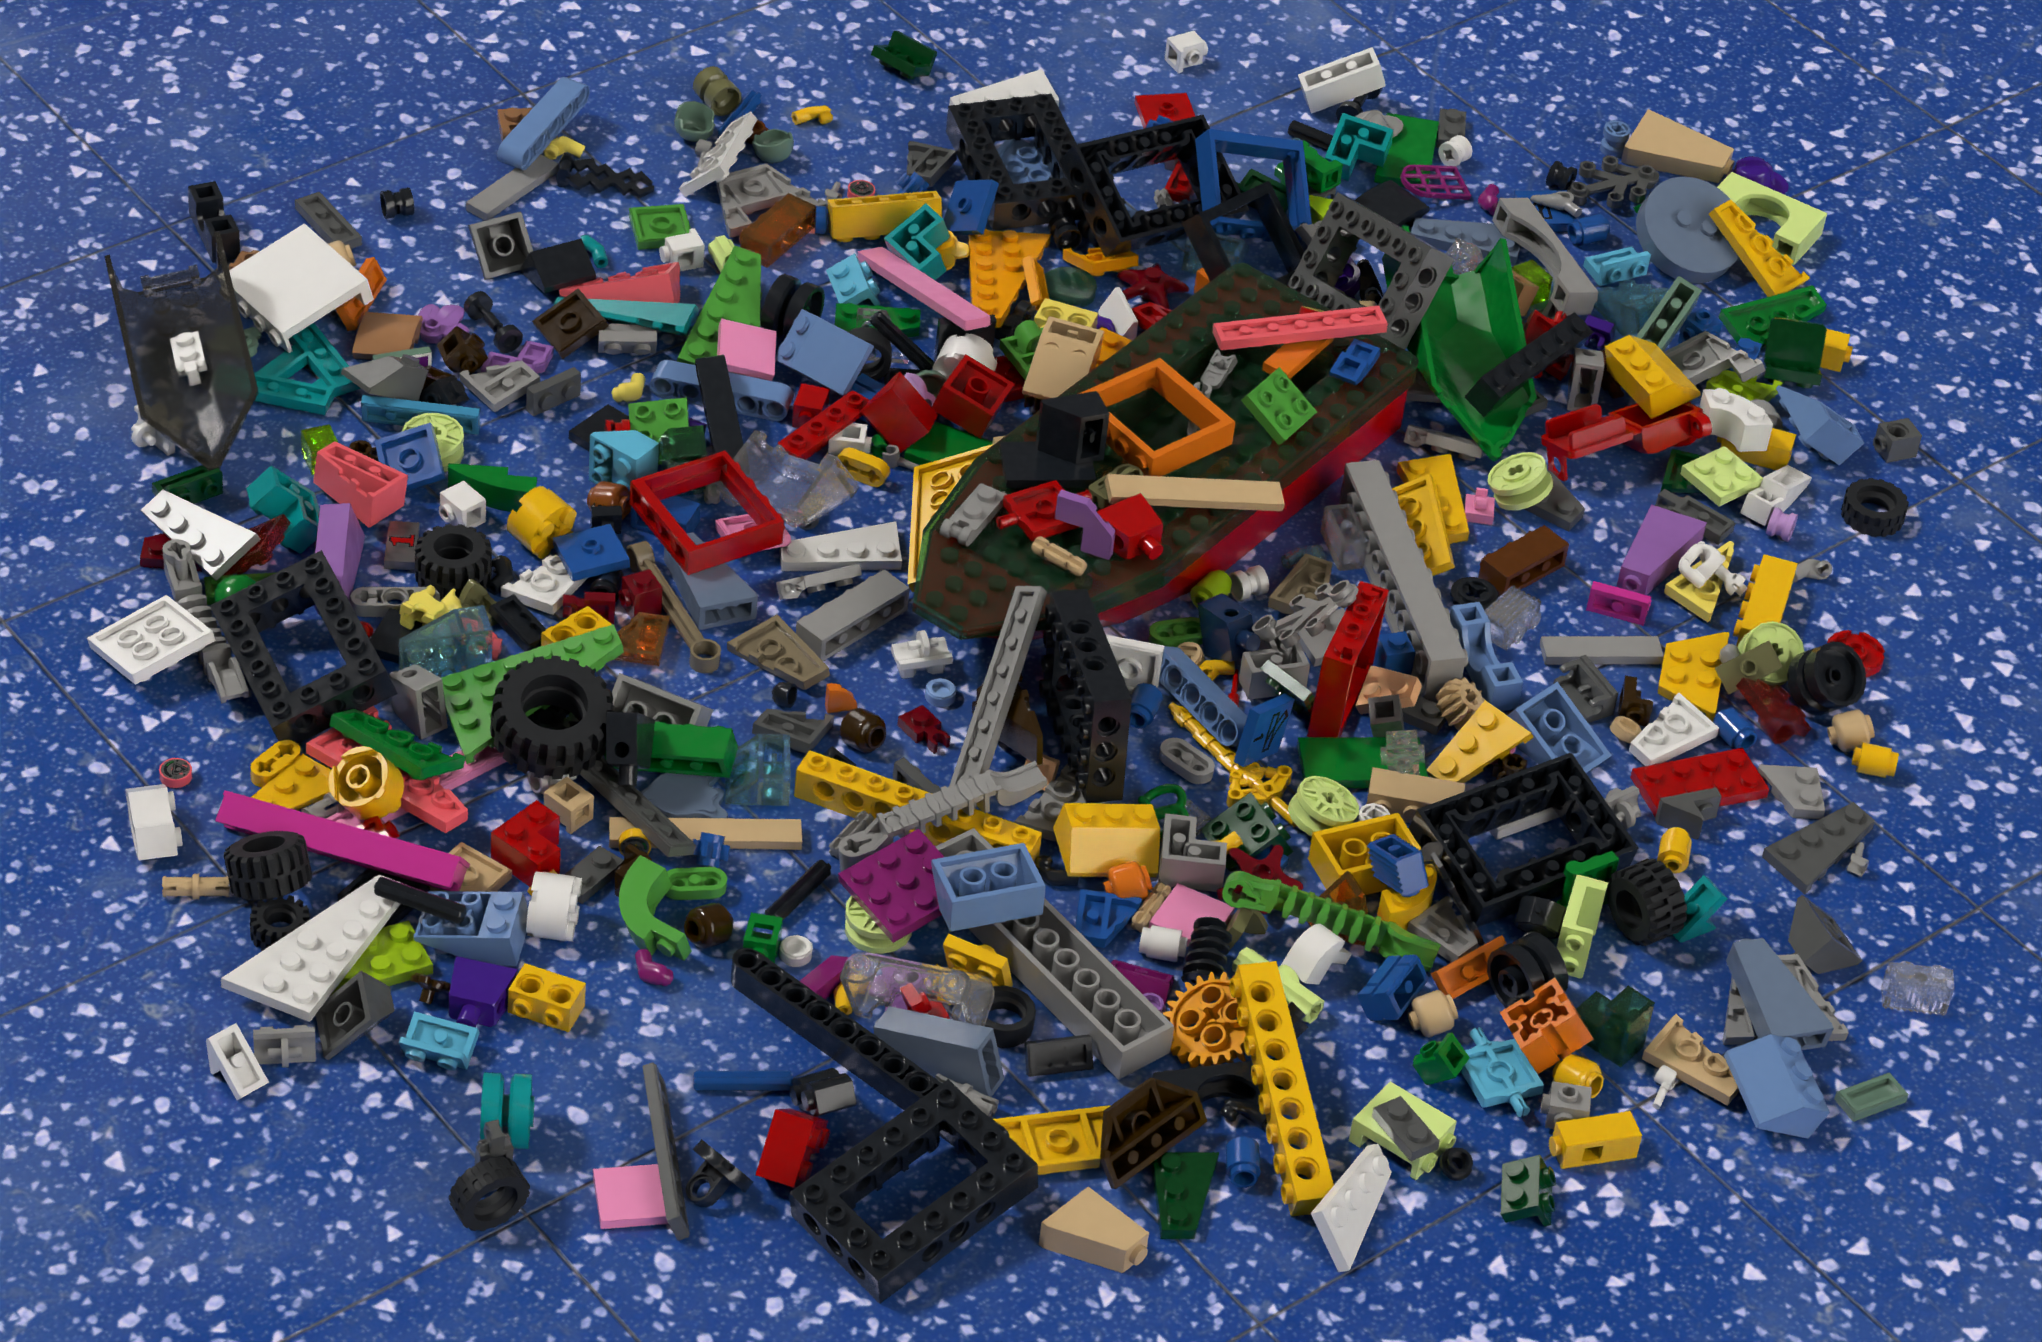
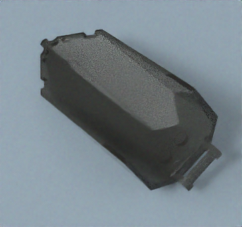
M220 231L214 232L217 268L205 278H200L197 264L188 266L189 269L153 277H149V275L140 276L143 291H132L122 287L112 265L110 254L104 256L140 417L209 471L221 468L247 417V413L259 393ZM198 331L208 370L199 372L201 384L190 386L187 376L180 378L178 376L170 338H174L181 333Z

